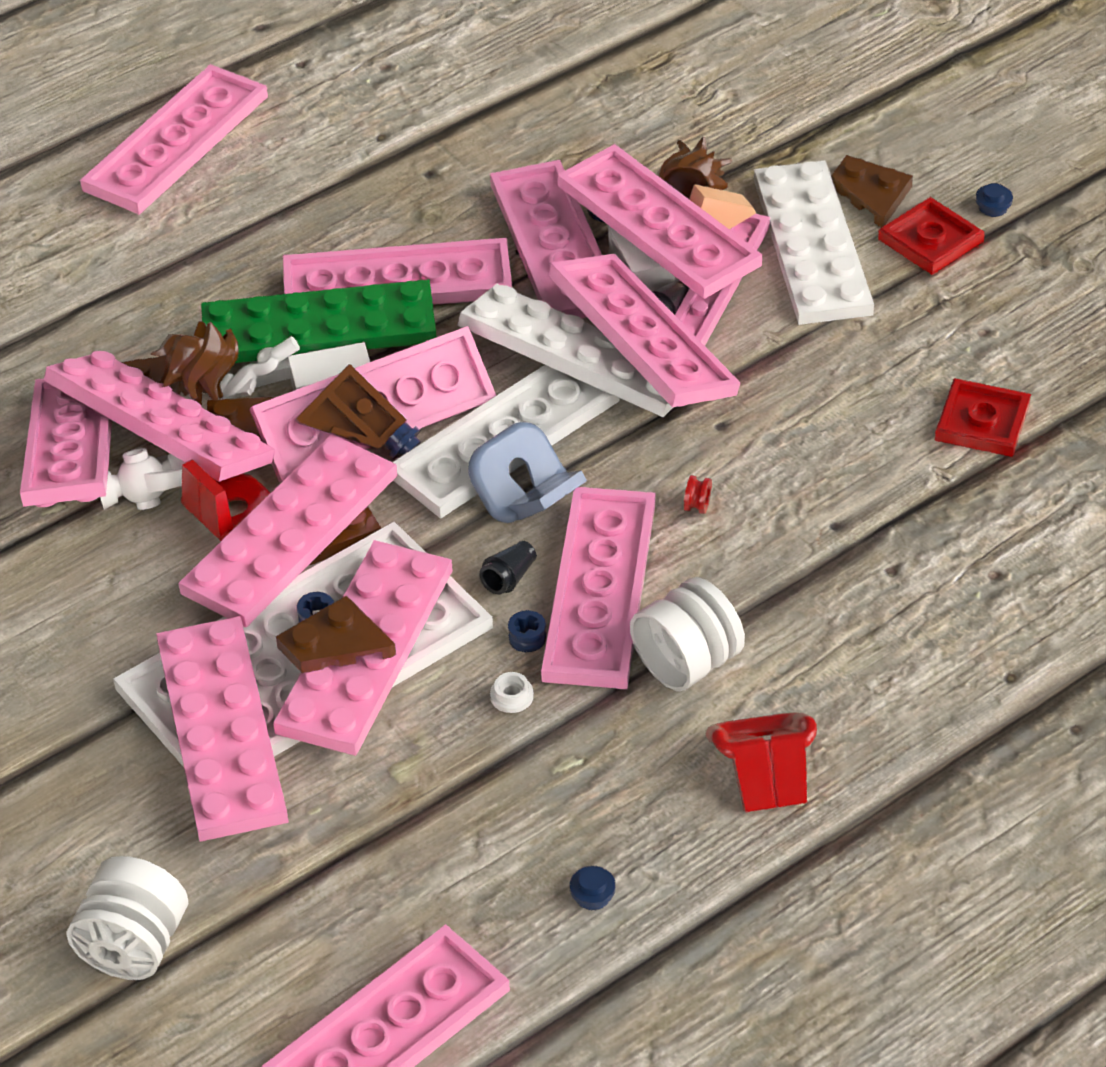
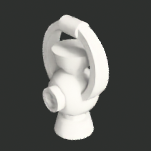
M146 448L128 451L123 454L124 462L120 465L117 475H111L110 471H108L106 496L100 497L104 510L118 503V498L122 495L129 501L136 503L138 510L158 506L161 503L159 496L165 490L182 487V464L186 462L172 454L155 458L148 455Z

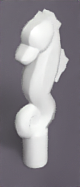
M291 336L274 348H264L258 353L257 363L242 367L234 376L231 373H227L220 384L224 395L221 399L251 396L257 385L256 380L258 377L273 373L277 369L279 362L300 350L296 340Z

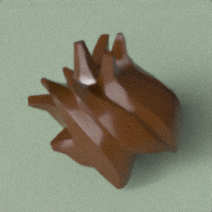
M702 137L693 151L681 140H678L679 151L666 159L656 174L686 198L690 199L694 184L719 190L728 188V183L720 178L724 174L721 168L731 164L732 158L714 159L715 151L707 155L706 137Z
M199 321L194 336L168 334L159 349L151 352L150 355L166 356L165 373L159 380V383H163L162 387L179 382L183 395H190L194 401L202 405V392L207 393L214 401H217L218 398H223L224 395L220 384L223 377L230 371L238 359L239 348L238 341L231 329H227L226 334L222 336L212 322H209L206 326L203 321Z

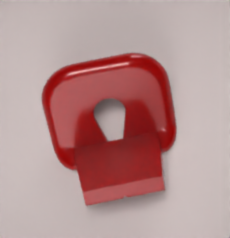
M193 459L182 464L181 503L220 541L271 493L256 478L249 474L242 473L222 481H217ZM241 500L248 505L243 513L231 517L228 502Z
M798 712L781 713L721 722L707 728L705 732L707 740L713 743L720 753L733 761L745 812L807 803L805 748L814 741L817 734V724L813 717ZM759 736H771V739L765 740Z

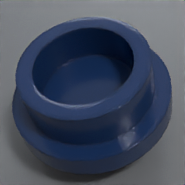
M991 183L977 190L975 200L981 213L990 217H998L1004 215L1012 205L1013 194L1003 185Z
M407 422L402 424L384 444L391 451L389 456L395 459L399 455L403 456L421 443L417 438L421 430L417 426L412 428Z
M599 866L583 867L571 877V896L584 909L599 910L605 907L615 894V879L605 868Z

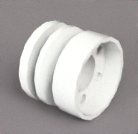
M700 577L687 579L680 584L679 588L670 590L664 599L655 600L634 614L630 621V634L642 662L656 679L675 691L688 689L704 678L711 668L720 667L727 659H732L739 654L744 647L745 634L734 607L716 586Z
M130 856L111 857L101 863L86 893L87 898L82 900L66 932L68 942L76 954L92 967L111 976L127 980H143L155 974L170 943L169 937L173 936L189 904L187 893L175 877L155 864Z

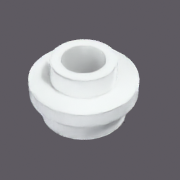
M507 672L500 675L490 690V698L494 707L506 713H516L525 710L530 706L534 697L533 687L525 676L517 672Z

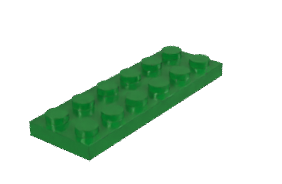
M430 279L201 303L202 321L206 326L209 322H212L222 336L226 334L227 329H231L236 337L239 352L235 363L257 361L258 353L268 347L274 348L291 336L296 340L300 350L292 355L365 342L366 349L421 344L437 338Z

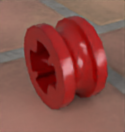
M690 475L685 490L684 511L690 512L692 508H697L699 513L706 514L712 489L711 478L699 481L697 476Z

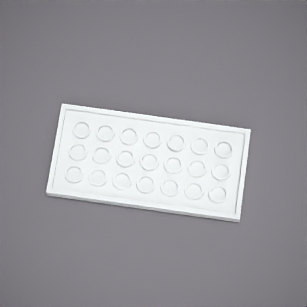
M395 522L299 574L247 628L243 627L274 757L300 742L276 735L273 723L301 674L277 648L276 636L299 623L296 605L303 595L318 591L330 595L334 602L341 599L374 540L426 553ZM451 576L447 580L392 687L493 628L492 616ZM158 653L113 678L115 689L184 767L161 655Z

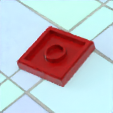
M929 197L880 228L878 240L933 275L984 242L985 232L940 202Z
M954 378L935 430L934 441L1013 457L1030 406L1031 394Z

